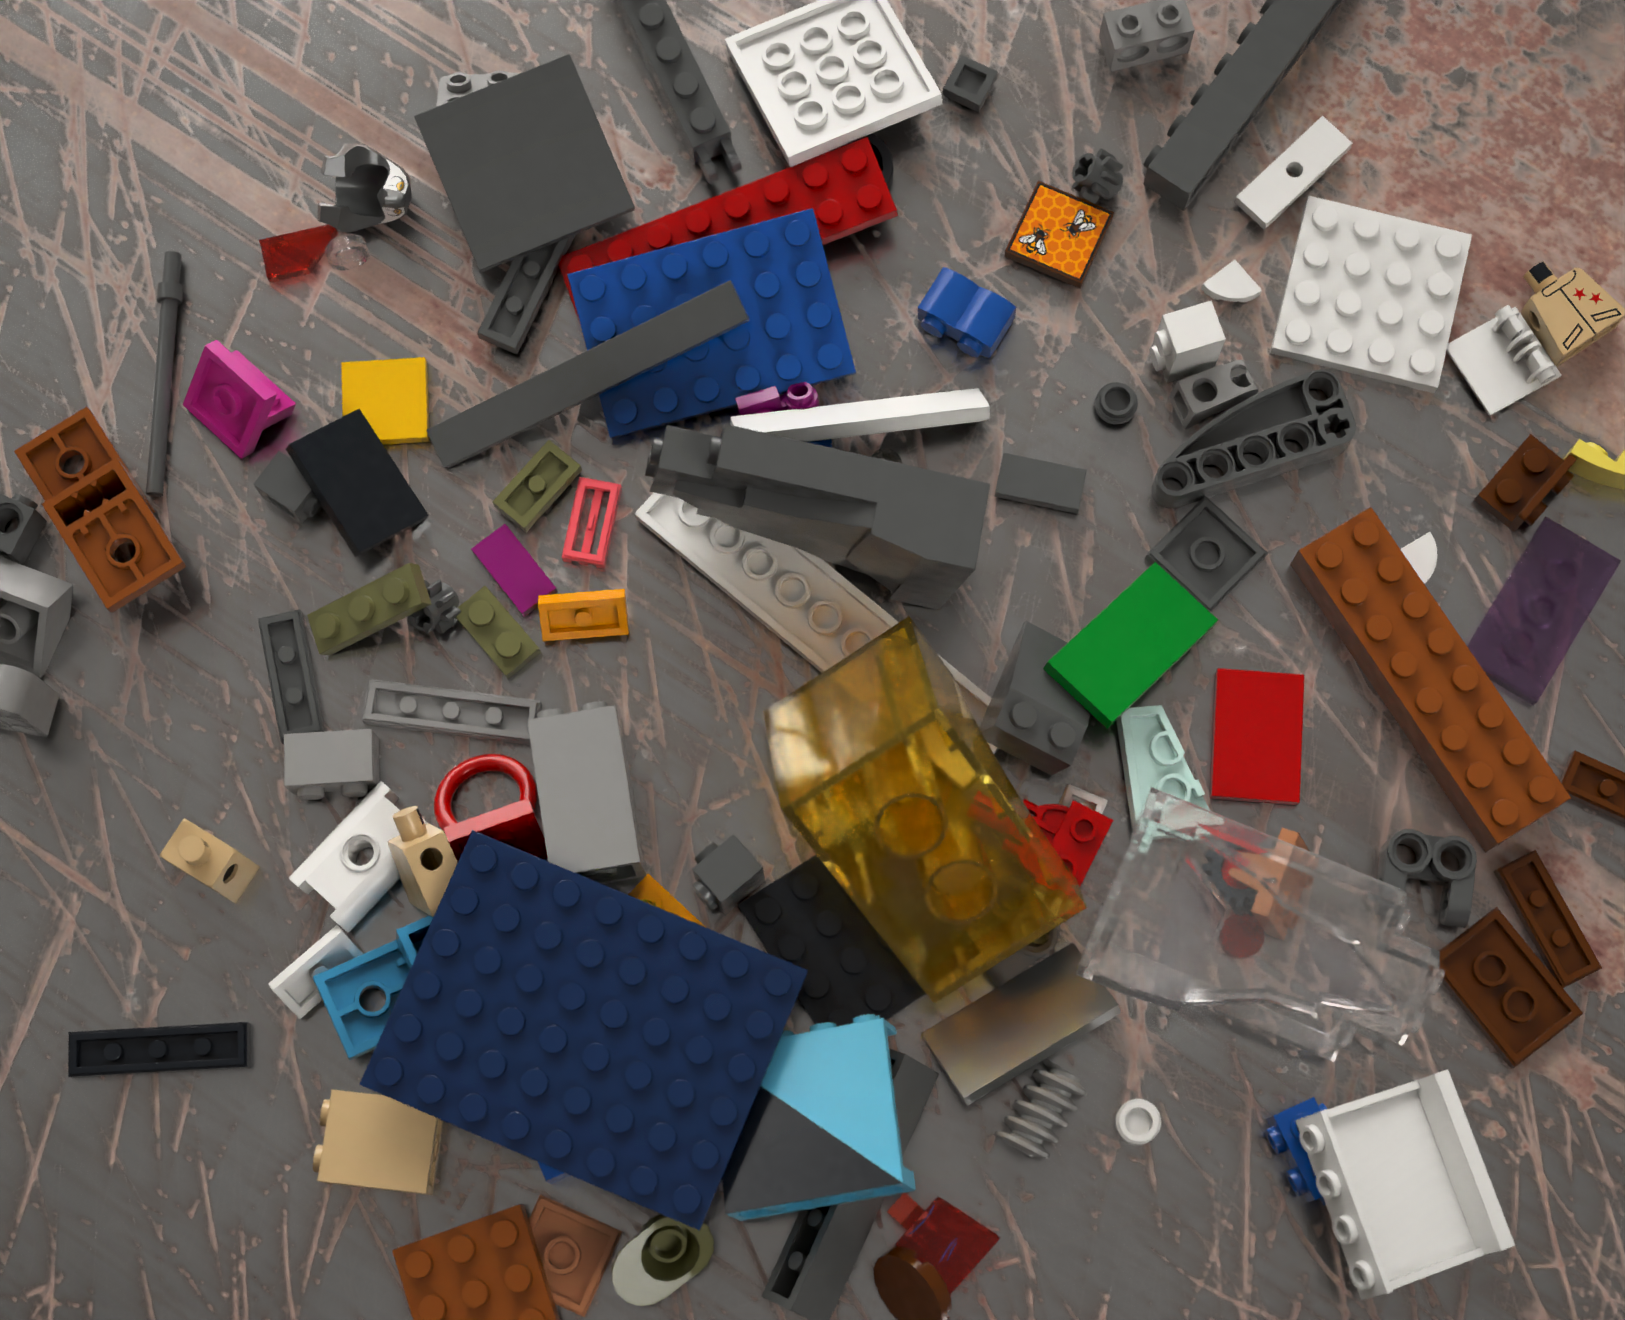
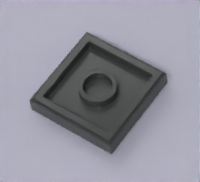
M1204 496L1147 553L1145 558L1151 564L1156 562L1209 612H1212L1266 558L1268 552L1208 497Z

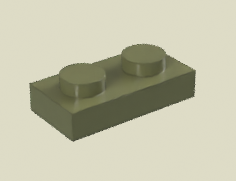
M548 440L492 503L496 509L527 533L582 472L581 465L552 441Z
M483 586L458 607L461 613L455 617L507 679H510L541 653L536 643L486 586Z

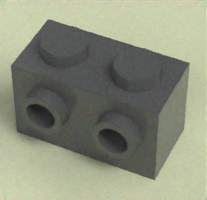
M734 834L720 846L715 842L711 843L694 859L697 865L692 870L696 882L692 886L696 890V895L711 912L718 907L726 916L765 882L763 867Z

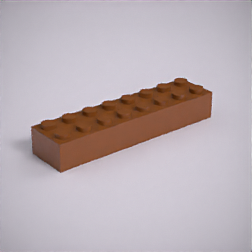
M1369 507L1298 550L1290 565L1485 853L1571 799L1562 783L1372 507Z

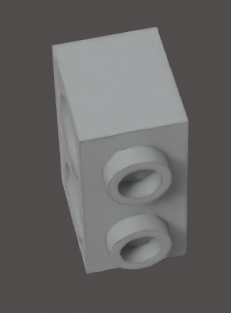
M1155 0L1103 13L1099 38L1109 70L1112 72L1189 53L1195 29L1185 0Z

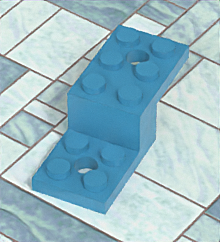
M426 916L397 929L396 940L313 976L315 985L349 1061L376 1048L433 920L432 916ZM369 988H377L386 996L383 1008L375 1012L366 1011L359 1003L361 994Z

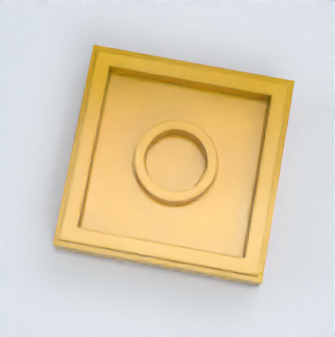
M425 357L341 362L342 417L360 409L383 445L430 442V437L427 433V429H429L428 364Z

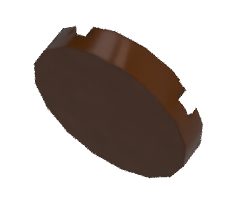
M899 1246L888 1250L877 1259L873 1268L874 1282L881 1299L897 1320H950L947 1313L952 1310L951 1296L946 1283L932 1264L928 1261L921 1264L914 1258L918 1253L912 1249Z

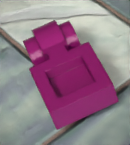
M807 382L792 384L787 392L781 396L776 386L735 398L739 416L792 409H808L820 406L817 390Z

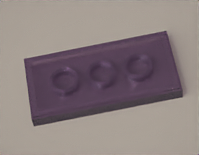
M1545 517L1467 644V647L1489 679L1528 703L1536 704L1621 560L1550 518Z

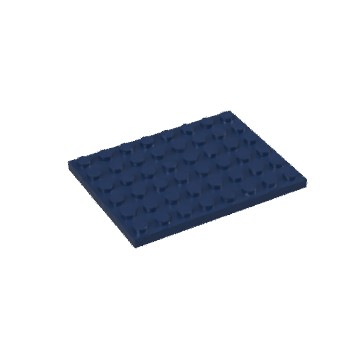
M472 830L359 1085L700 1231L801 991L808 970Z

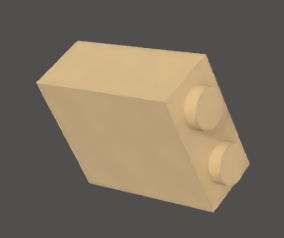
M331 1089L330 1100L324 1099L320 1113V1126L326 1127L323 1145H317L313 1158V1171L319 1173L317 1181L328 1184L433 1196L443 1120L385 1095Z

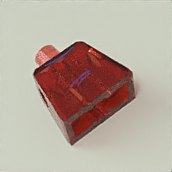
M905 1192L887 1211L906 1230L894 1246L912 1249L918 1253L914 1258L921 1264L926 1261L932 1264L946 1283L950 1295L1000 1240L997 1234L939 1196L924 1210Z

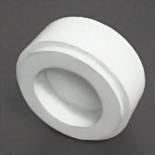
M1130 1100L1118 1109L1115 1116V1129L1122 1140L1131 1145L1149 1143L1158 1135L1161 1128L1160 1113L1147 1100Z

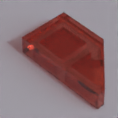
M327 224L259 240L269 282L273 283L311 274L337 237L338 230Z

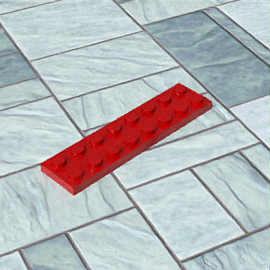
M865 137L795 166L788 167L563 255L559 262V268L578 317L567 275L569 273L811 208L814 210L823 245L897 217L898 213L868 137Z

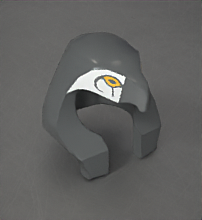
M363 143L343 144L342 149L335 156H324L321 173L325 176L336 177L335 205L318 203L317 220L319 222L326 223L341 232L349 233L398 220L407 213L412 199L411 179L404 168Z

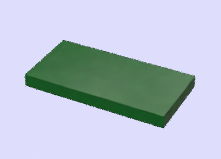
M1154 562L1046 663L1043 669L1108 729L1217 623L1218 619L1162 567Z

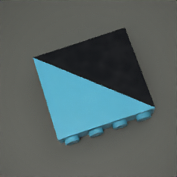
M866 1014L855 1017L853 1024L837 1026L836 1023L830 1022L818 1023L810 1026V1032L795 1035L792 1031H783L722 1178L726 1215L739 1221L916 1191L914 1172L903 1166L887 1036L897 1034L896 1027L884 1018H880V1015Z

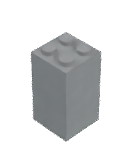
M597 701L582 705L581 711L564 713L563 709H548L538 712L537 718L529 719L527 723L548 862L601 884L646 876L623 725L616 705L607 706V702Z

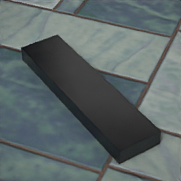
M248 1022L69 1032L68 1077L70 1078L251 1068L250 1023Z

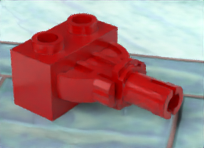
M978 790L974 797V803H971L966 814L1001 831L1006 836L1001 843V847L1015 853L1022 868L1034 877L1032 886L1070 906L1113 823V819L1073 800L1070 807L1060 804L1038 806L1024 799L1018 809L1016 807L1012 808L984 794L981 790Z

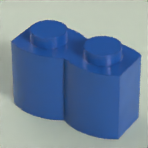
M945 267L942 268L917 308L918 319L922 321L921 326L925 331L939 338L943 335L954 338L958 341L957 346L959 349L975 358H978L979 355L991 358L1016 317V306L988 289L979 287L967 277Z

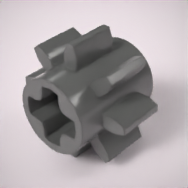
M1100 148L1096 156L1086 153L1074 164L1072 178L1076 182L1072 185V188L1080 192V196L1095 204L1099 196L1108 200L1114 197L1122 187L1123 174L1120 170L1123 168V164L1115 160L1116 157L1103 148Z
M438 579L431 585L424 580L431 605L409 615L408 618L417 629L425 631L426 634L435 628L442 634L455 624L453 618L461 613V610L458 608L459 599L454 589L442 583L441 580Z

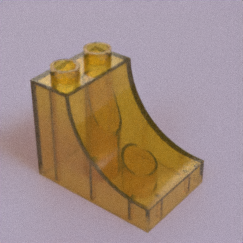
M910 616L763 711L782 812L933 1003L941 1000L1087 908L1076 878L1050 844L993 754L964 699L957 680Z

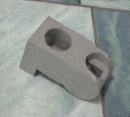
M1236 360L1179 380L1169 398L1186 430L1199 424L1202 419L1232 408L1258 393V388L1244 360Z

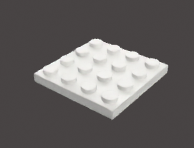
M818 0L725 38L726 49L790 167L942 105L940 90L887 0Z
M1308 196L1270 353L1435 393L1439 386L1472 235Z

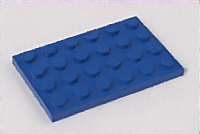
M813 208L567 274L587 350L729 280L733 282L750 318L749 322L600 394L599 398L611 439L737 406L735 398L776 386L780 395L787 392L788 388L795 383L807 382L813 386L856 374Z

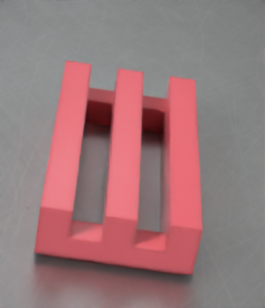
M579 477L562 552V560L564 562L571 563L576 561L580 565L588 566V564L596 565L597 568L605 569L622 491L621 484ZM587 489H594L581 552L574 551ZM605 491L610 492L596 555L591 554V549Z

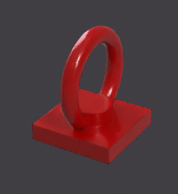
M500 754L479 755L459 763L442 779L434 798V814L439 827L448 839L457 862L462 855L472 830L541 859L547 858L544 832L534 811L537 803L536 783L530 771L521 762ZM497 771L507 774L515 780L520 791L518 802L458 822L453 816L451 809L453 795L457 788L469 777L481 772Z

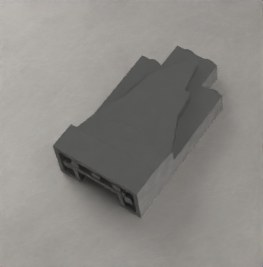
M725 424L720 437L667 425L662 439L654 437L645 470V476L652 477L650 492L680 498L696 507V514L716 518L733 528L799 548L826 561L867 574L891 590V600L937 610L941 609L976 569L990 483L728 424Z

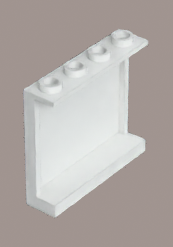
M1448 1069L1295 1120L1300 1132V1142L1310 1159L1316 1176L1317 1188L1325 1200L1333 1222V1232L1341 1244L1349 1266L1351 1281L1357 1288L1361 1300L1391 1293L1393 1289L1478 1257L1515 1246Z

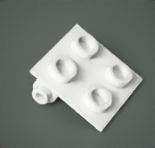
M1510 305L1501 308L1495 313V318L1447 345V353L1489 416L1562 376L1516 306L1511 308Z

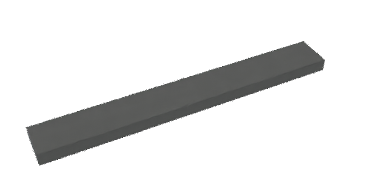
M729 280L427 429V433L443 467L446 469L451 468L749 322L750 318L733 282Z

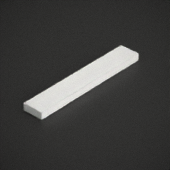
M974 388L818 406L808 409L731 416L730 425L810 442L987 421L990 419V405L980 389Z

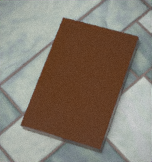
M1497 907L1425 961L1511 1069L1518 1066L1584 1014Z

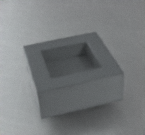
M961 55L943 87L942 96L980 112L997 80L998 71Z

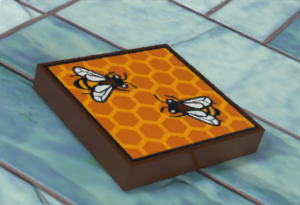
M1038 180L1007 245L1004 257L1081 289L1115 212Z

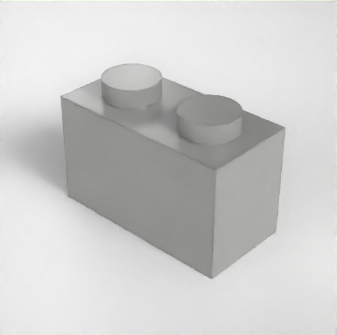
M372 729L284 734V786L291 793L297 794V798L303 800L324 798V792L341 791V795L345 797H362L368 794V789H373L380 782L379 737Z

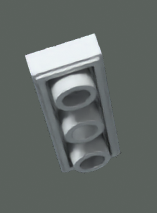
M1321 116L1236 196L1234 203L1265 230L1348 152L1353 143L1325 117ZM1288 172H1293L1298 177H1291L1288 175Z

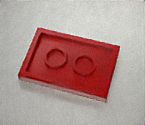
M1217 668L1215 672L1210 799L1298 805L1300 803L1304 702L1303 674Z

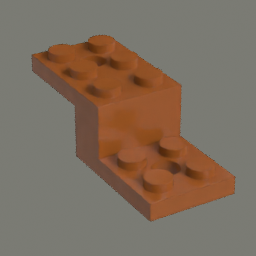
M88 406L14 451L45 500L42 506L108 611L111 613L115 612L187 567L154 515L155 510ZM75 455L83 456L84 466L78 473L67 474L64 472V464L67 459ZM127 542L135 544L136 553L130 561L125 563L115 561L114 554L119 545Z

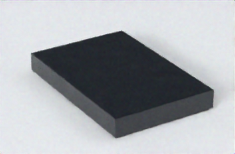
M360 409L290 443L286 448L289 456L355 557L419 524L429 516Z

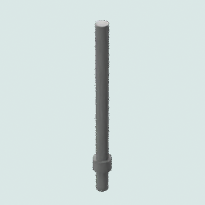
M174 251L164 253L162 282H159L157 286L156 301L160 303L146 484V495L153 497L163 496L177 306L182 304L183 286L179 284L181 254Z

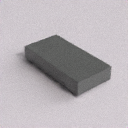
M1003 453L994 497L1078 514L1087 470Z

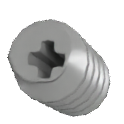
M1046 1058L1042 1061L1049 1071L1034 1069L1032 1072V1076L1040 1086L1027 1084L1023 1087V1092L1030 1102L1015 1100L1013 1103L1014 1108L1021 1117L1007 1115L1003 1119L1011 1133L995 1132V1135L1002 1141L1030 1158L1037 1156L1048 1159L1050 1154L1044 1148L1042 1142L1058 1143L1060 1139L1051 1129L1052 1126L1056 1125L1067 1128L1069 1125L1061 1111L1064 1109L1077 1112L1079 1108L1070 1098L1071 1095L1075 1094L1086 1097L1088 1094L1078 1078Z

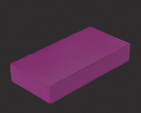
M503 524L471 548L476 558L523 617L538 607L539 595H551L558 592L554 584L506 524Z

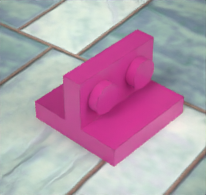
M218 340L204 346L183 402V406L241 459L254 452L263 429L291 416L296 405L289 396L238 350L230 352Z

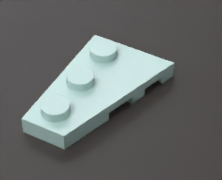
M1162 705L1131 707L1125 711L1116 721L1133 840L1215 834L1222 831L1223 829L1217 817L1212 816L1203 797L1205 792L1199 780L1194 779L1183 756L1185 751Z

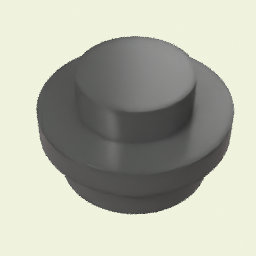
M1119 382L1103 386L1095 399L1097 414L1101 419L1110 424L1126 423L1135 415L1138 406V399L1133 389Z

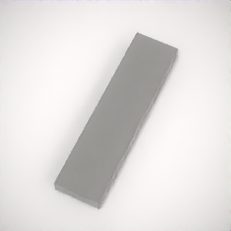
M369 679L362 722L375 726L531 745L527 720L537 718V713L541 711L542 703L540 700Z

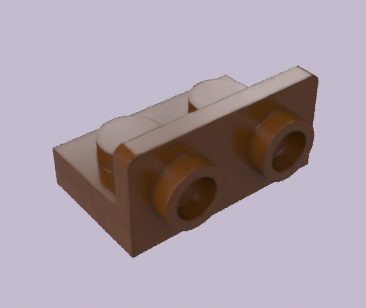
M1530 434L1474 500L1513 532L1524 521L1532 526L1548 507L1542 500L1551 490L1558 495L1575 476L1568 469L1577 459L1570 454L1564 461Z

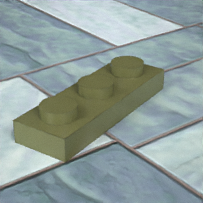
M408 563L313 611L307 617L319 654L330 656L431 605V600L419 564Z

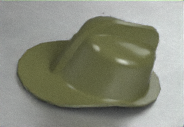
M662 1214L650 1218L642 1226L639 1234L631 1239L615 1258L612 1266V1283L617 1294L627 1303L638 1306L653 1305L667 1298L708 1265L714 1248V1238L709 1226L703 1223L699 1231Z

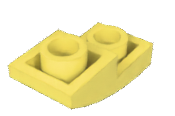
M1579 439L1563 460L1565 461L1571 454L1577 459L1568 469L1570 472L1601 485L1625 490V449L1613 460L1608 457V453L1599 445L1591 442L1586 443Z

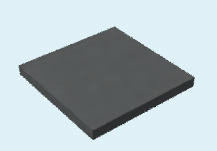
M570 54L414 116L480 273L635 210L633 201Z

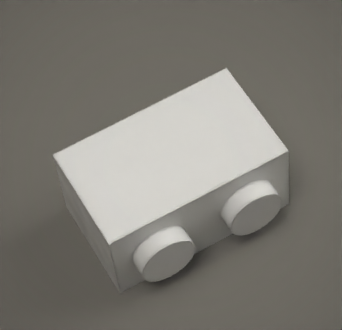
M1212 301L1162 315L1158 330L1154 334L1153 346L1150 347L1151 361L1156 371L1162 370L1166 383L1215 367L1226 338Z

